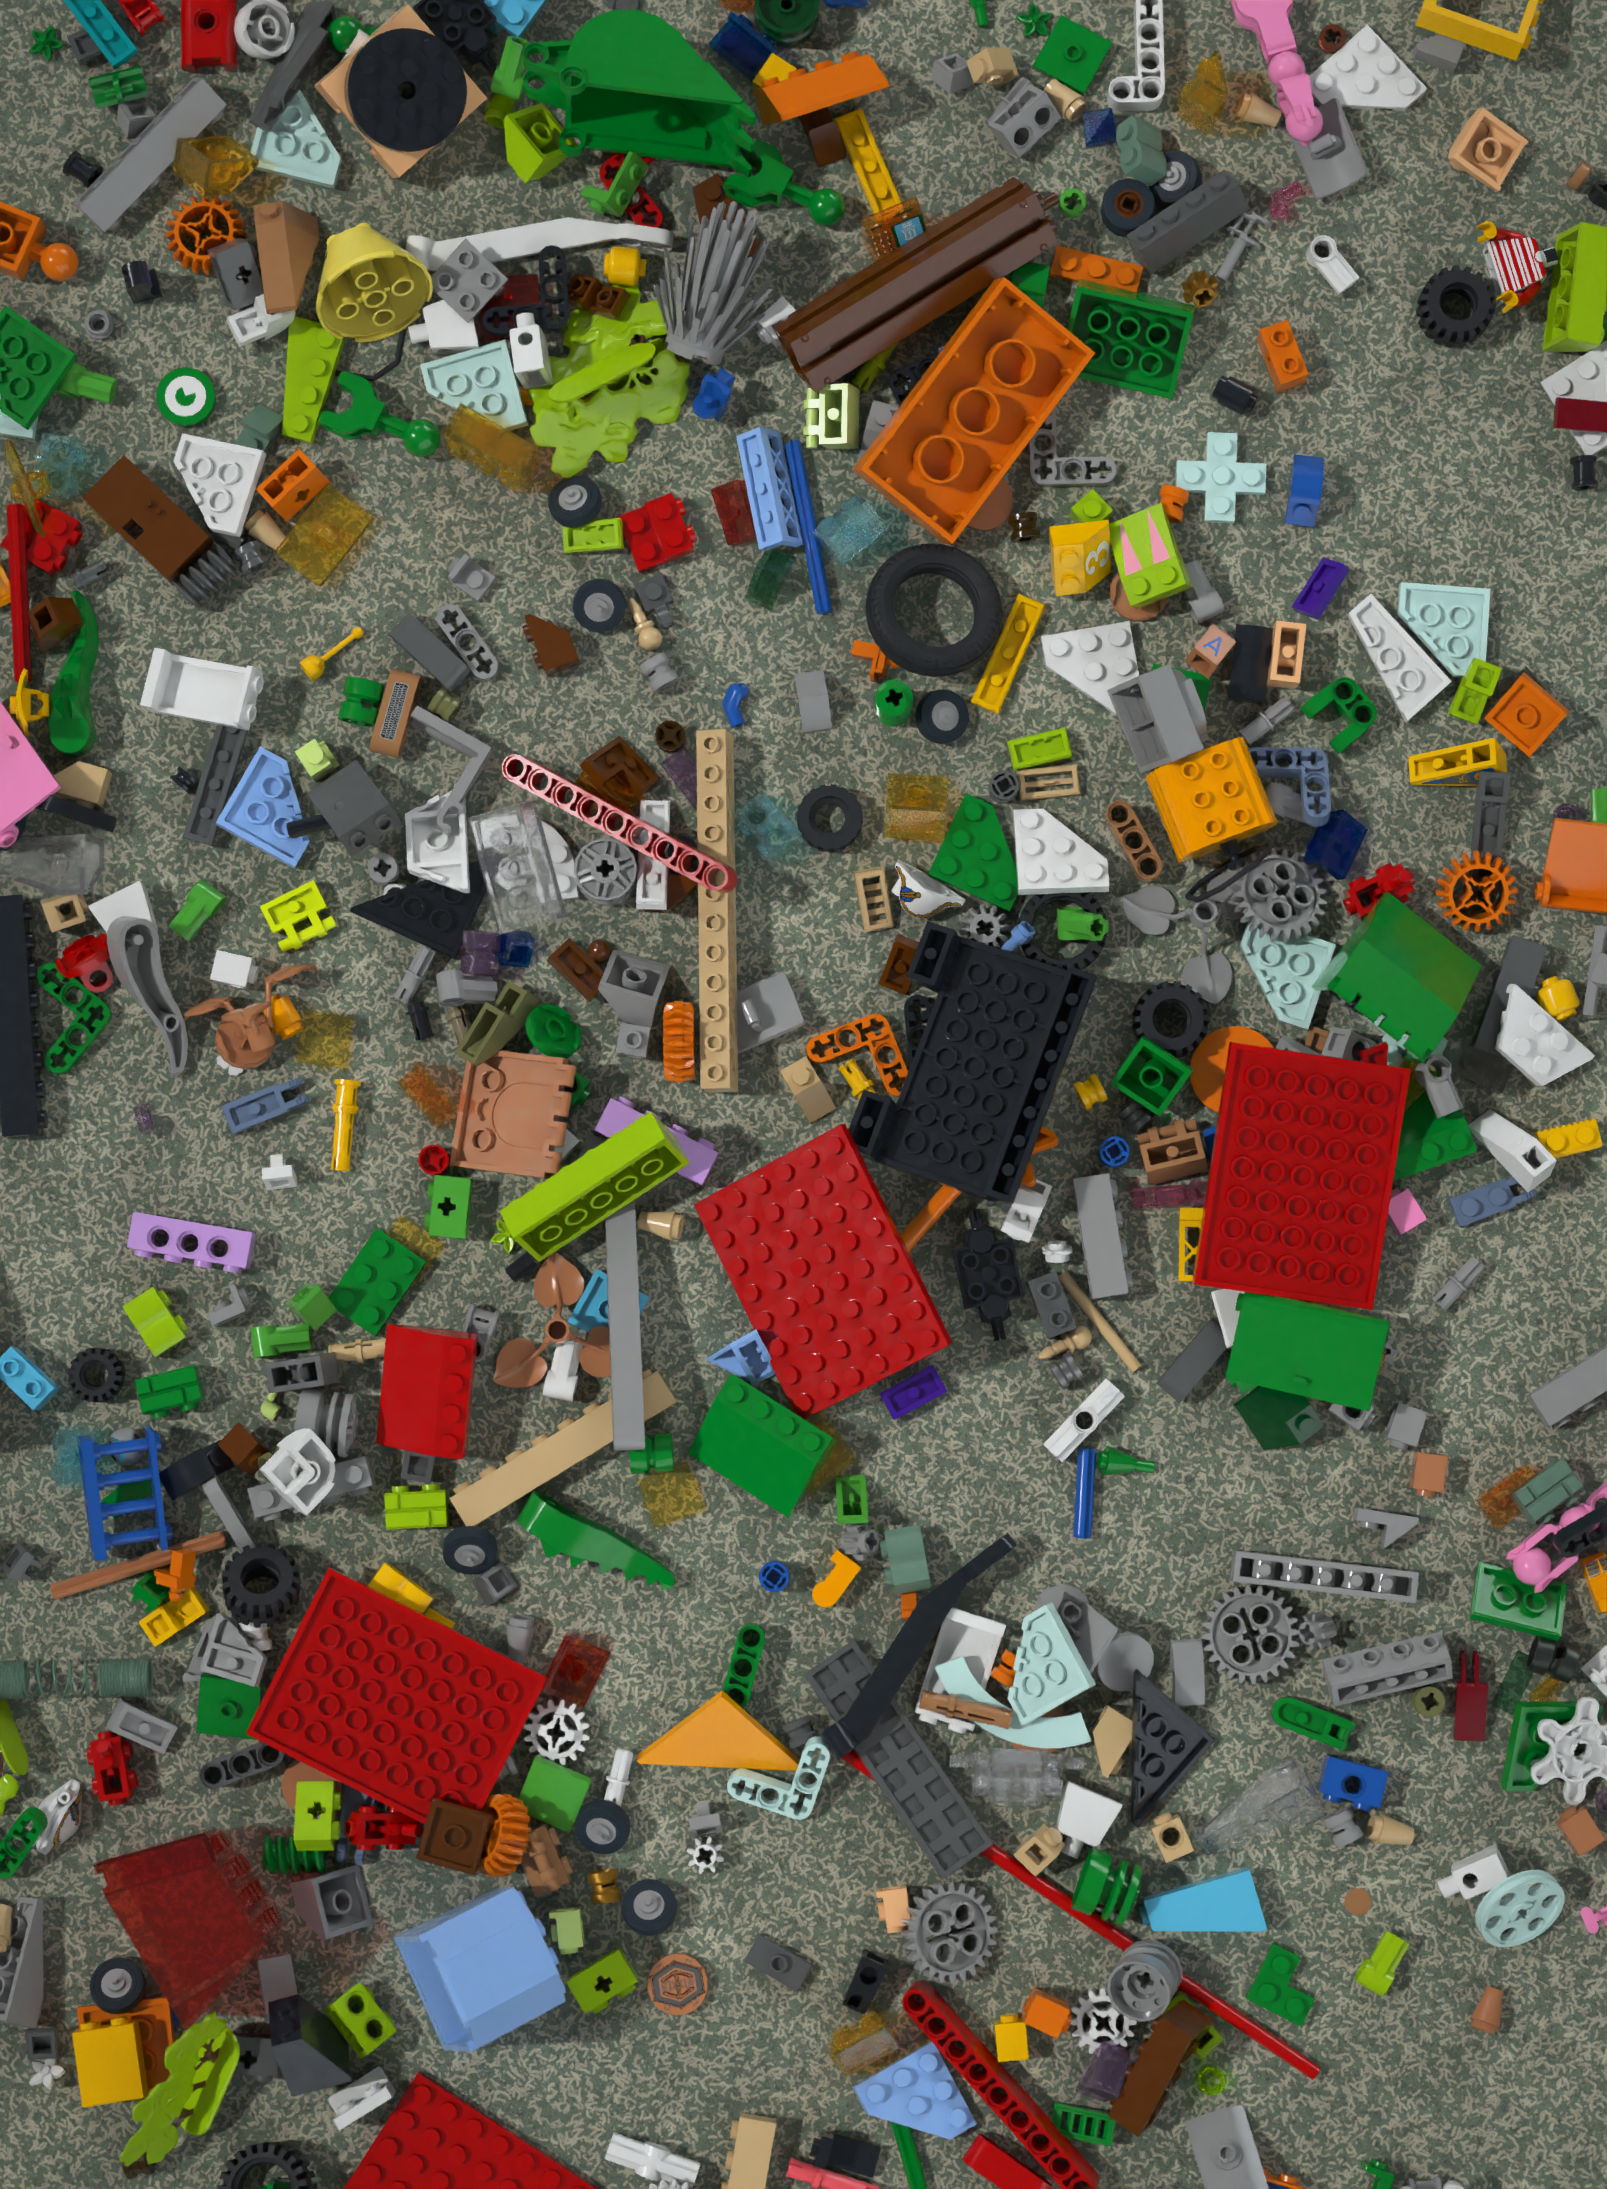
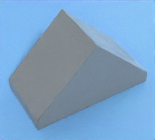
M1438 34L1415 44L1412 56L1417 61L1454 73L1465 43Z
M824 670L794 674L803 733L832 729Z

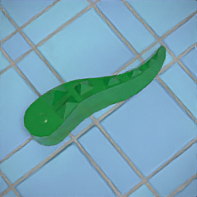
M72 591L71 595L83 625L73 632L67 657L52 689L48 727L52 744L62 754L69 757H79L88 753L96 740V731L90 707V683L92 671L97 660L99 637L98 625L92 607L84 595L79 591Z
M533 1490L517 1518L518 1523L540 1539L545 1555L548 1558L561 1553L570 1555L572 1567L585 1560L599 1563L600 1574H604L613 1568H619L624 1570L626 1580L641 1575L645 1576L649 1586L659 1581L662 1591L676 1584V1574L652 1555L607 1526L565 1508L538 1490Z

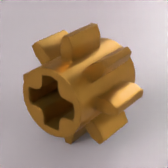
M1202 270V272H1191L1186 282L1181 283L1185 302L1190 303L1193 301L1196 309L1210 306L1214 298L1219 296L1216 287L1218 282L1215 275L1208 277L1205 270Z

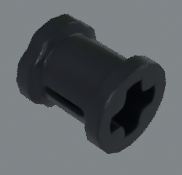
M74 151L66 160L63 172L66 176L72 175L83 182L84 187L88 189L102 174V167L98 164H91L83 159L79 152Z
M1580 455L1570 458V465H1573L1574 482L1571 484L1572 490H1590L1598 487V481L1595 480L1594 463L1597 462L1596 456Z

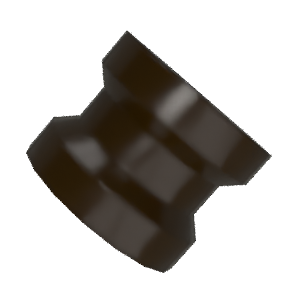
M1036 512L1017 513L1007 518L1008 524L1012 526L1013 531L1010 535L1011 542L1020 543L1040 538V530L1036 528L1035 524L1038 519Z
M672 720L665 721L656 729V743L663 752L669 754L677 753L684 747L686 741L685 732L678 722Z
M146 2152L128 2167L124 2165V2162L121 2163L123 2172L129 2180L136 2178L141 2173L145 2175L153 2174L156 2169V2163H147Z

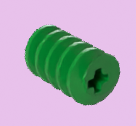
M896 679L887 680L882 683L875 695V712L880 721L885 725L894 727L902 725L909 719L913 707V694L909 686L903 681ZM893 699L894 702L899 703V705L894 706V704L892 702H889V700Z
M269 1835L265 1836L262 1847L263 1872L268 1867L270 1874H276L280 1866L282 1874H288L291 1865L295 1874L301 1873L303 1865L308 1874L313 1873L315 1866H317L320 1874L326 1872L327 1851H297L293 1835H290L287 1844H284L281 1835L277 1836L275 1844L271 1843Z

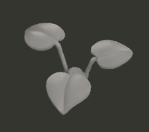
M1237 871L1226 872L1216 876L1210 881L1206 892L1223 884L1233 877ZM1147 886L1124 895L1122 904L1127 918L1136 929L1144 934L1154 936L1164 934L1169 928V919L1177 920L1186 916L1190 917L1194 927L1202 929V957H1193L1187 961L1182 972V978L1185 986L1187 984L1193 987L1192 990L1194 992H1199L1202 995V1000L1210 1004H1218L1229 990L1232 980V969L1228 959L1223 954L1214 953L1207 956L1208 932L1218 909L1228 919L1236 920L1244 916L1243 912H1234L1239 902H1233L1230 898L1236 892L1231 890L1229 886L1220 893L1196 903L1193 909L1187 908L1185 911L1177 914H1172L1175 908V901L1170 892L1165 888Z

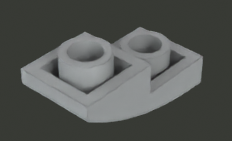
M1172 1640L1170 1647V1670L1173 1673L1172 1701L1178 1706L1205 1705L1202 1640Z

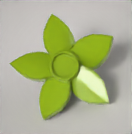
M497 1220L496 1226L500 1233L495 1234L490 1242L496 1244L503 1242L504 1249L509 1254L513 1249L514 1243L517 1242L512 1238L505 1222Z

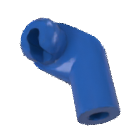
M744 683L730 685L722 702V707L731 728H736L745 723L739 709L742 699L749 694L748 687Z

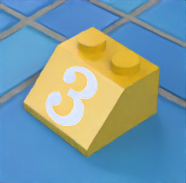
M1109 520L1049 526L1051 576L1056 596L1086 593L1111 573Z

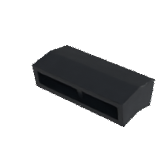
M1236 624V643L1232 658L1229 701L1253 704L1265 702L1273 628Z

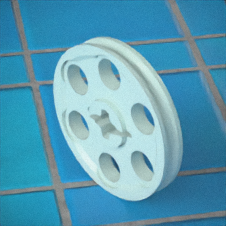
M1527 1870L1516 1873L1499 1882L1484 1896L1476 1911V1926L1484 1939L1491 1945L1512 1947L1526 1943L1542 1934L1557 1919L1564 1905V1891L1555 1877L1546 1871ZM1538 1883L1537 1886L1529 1889L1533 1884ZM1511 1893L1507 1898L1501 1900L1504 1895ZM1552 1895L1549 1900L1543 1902L1546 1897ZM1497 1916L1491 1922H1487L1490 1918ZM1538 1918L1537 1921L1529 1924L1533 1919ZM1508 1928H1511L1507 1933L1502 1934L1503 1931H1505Z

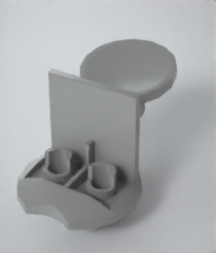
M1063 1584L1051 1587L1038 1596V1602L1033 1612L1053 1602L1090 1674L1095 1669L1099 1680L1109 1689L1120 1692L1132 1690L1133 1674L1136 1669L1145 1677L1150 1675L1154 1665V1653L1150 1644L1139 1634L1131 1632L1116 1634L1118 1628L1089 1604L1087 1596L1079 1589Z

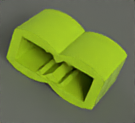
M151 1287L122 1307L155 1357H159L187 1339L188 1336L185 1331L189 1327L180 1314L174 1316L169 1306L173 1303L165 1290L162 1288L158 1291L156 1287Z

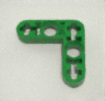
M46 963L37 972L38 983L77 1015L45 1056V1065L49 1071L62 1075L68 1073L107 1027L112 1019V1011L108 1004L88 990L76 978H69L70 982L62 987L60 994H57L56 991L60 987L52 981L46 984L47 976L45 973L48 970L54 972L55 970L58 971L55 963ZM58 971L56 977L65 983L67 978L63 977ZM73 987L80 988L83 993L81 1001L76 1004H71L67 1000V992ZM103 1007L102 1014L105 1017L102 1021L99 1019L94 1020L91 1026L96 1028L93 1033L88 1027L80 1024L83 1019L88 1023L94 1016L91 1013L93 1008L99 1010ZM77 1029L84 1030L87 1035L85 1043L80 1046H75L71 1042V1034ZM64 1042L69 1048L77 1051L74 1056L70 1052L66 1054L63 1059L66 1062L64 1067L59 1065L56 1068L53 1067L55 1064L54 1059H52L55 1054L61 1056L66 1051L65 1048L61 1047Z
M35 1807L27 1808L17 1818L4 1840L0 1839V1878L6 1879L14 1875L47 1828L48 1819L42 1810ZM32 1820L34 1822L33 1828L29 1831L25 1828ZM13 1837L21 1839L25 1845V1848L22 1849L17 1847L13 1841ZM7 1855L13 1857L7 1865L4 1863Z

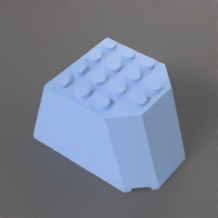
M514 1887L497 1888L393 1937L444 2050L471 2053L566 2002L564 1997L566 1990L556 1968V1965L559 1964L557 1955L552 1947L547 1948L543 1939L546 1936V1932L541 1921L538 1918L534 1919L527 1907L522 1892L520 1890L516 1891Z

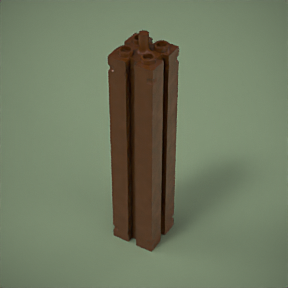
M1012 177L1004 182L1003 186L989 191L791 313L787 319L780 320L772 325L780 344L788 354L787 357L796 374L804 382L806 381L808 386L816 393L826 387L827 383L834 382L985 289L995 279L1006 276L1040 255L1044 249H1049L1059 243L1054 234L1057 231L1054 221L1049 215L1046 217L1043 215L1046 210L1059 203L1057 195L1052 192L1042 198L1041 194L1037 190L1032 191L1026 182L1022 184L1015 177Z

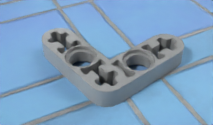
M1054 408L1045 420V428L1051 427V430L1038 429L1029 441V474L1032 482L1040 487L1105 486L1110 484L1114 480L1117 470L1115 463L1110 458L1057 457L1056 411ZM1038 436H1046L1050 439L1051 446L1048 450L1040 451L1035 447L1034 440ZM1052 456V460L1046 458V470L1051 471L1052 474H1047L1046 479L1043 480L1039 474H1035V471L1040 469V458ZM1074 464L1079 466L1081 476L1078 479L1071 480L1066 477L1064 470L1068 465ZM1085 464H1091L1090 470H1098L1100 464H1104L1107 470H1111V473H1107L1104 479L1100 478L1099 473H1090V479H1085L1087 472Z

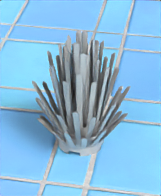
M724 201L718 204L717 209L715 207L712 209L710 220L705 215L702 217L696 250V239L693 231L694 220L690 218L683 282L680 264L678 262L675 263V295L673 293L669 250L664 247L665 266L663 265L665 280L659 279L662 296L658 286L653 285L667 331L664 345H668L667 349L690 360H692V357H706L705 364L719 365L724 352L754 329V326L765 314H759L737 332L774 290L768 289L765 292L772 283V280H767L730 323L732 317L751 290L750 282L768 247V244H765L767 237L761 239L753 258L748 257L756 235H753L759 217L756 215L751 220L754 212L752 209L748 212L744 224L742 221L744 210L739 209L735 221L732 223L737 208V202L735 201L731 202L725 220L722 218L726 208Z

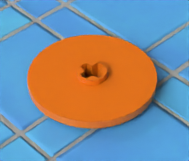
M1241 1026L1220 1028L1207 1035L1195 1049L1190 1062V1067L1194 1069L1190 1075L1191 1085L1199 1100L1212 1111L1219 1113L1229 1042L1274 1048L1262 1034L1255 1030Z

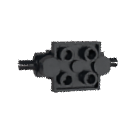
M420 0V2L413 6V10L431 32L447 44L454 54L457 52L459 56L463 55L470 65L481 62L490 76L495 74L498 65L490 56L494 49V44L487 36L486 29L494 24L497 18L483 0Z
M980 1208L975 1209L977 1221H975L973 1210H969L967 1212L971 1229L963 1233L966 1247L952 1250L964 1310L978 1308L981 1322L991 1324L994 1341L1000 1340L998 1328L1001 1340H1004L1007 1337L1003 1321L1011 1317L1008 1301L1024 1298L1012 1238L996 1241L993 1227L983 1226Z

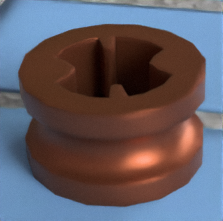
M1337 24L1325 26L1318 38L1320 49L1327 54H1335L1344 46L1346 33ZM1328 33L1331 36H1338L1337 45H1334L1333 42H1326Z

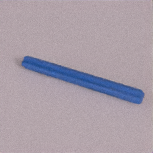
M800 440L786 442L785 448L817 614H827L832 611V605Z

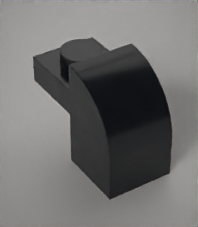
M221 1440L187 1455L159 1473L160 1480L172 1501L197 1489L204 1481L213 1476H219L235 1467L231 1458L217 1445Z

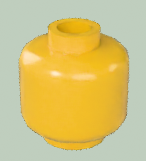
M614 246L611 248L610 253L605 252L603 276L608 277V281L612 285L634 287L638 284L639 277H645L647 259H641V252L638 248Z
M1553 976L1540 983L1542 988L1538 990L1535 999L1538 1005L1557 1022L1577 1014L1576 1008L1580 1005V1000L1570 980H1559L1557 976Z

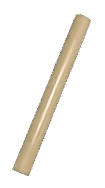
M1066 1270L1058 1276L1062 1285L1130 1371L1133 1373L1141 1367L1140 1362Z

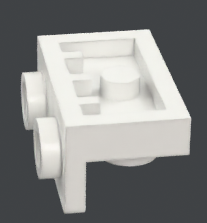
M380 2066L328 2098L330 2105L336 2113L333 2121L339 2131L394 2096L396 2091Z

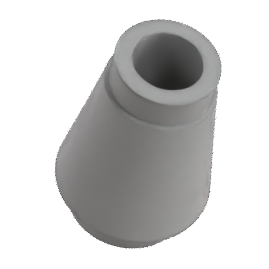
M510 1615V1620L506 1623L508 1657L515 1661H526L536 1629L534 1618L526 1615Z

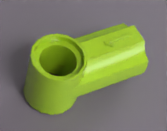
M1385 1930L1371 1956L1367 1957L1361 1964L1354 1981L1382 1997L1392 1984L1395 1977L1394 1971L1410 1944Z

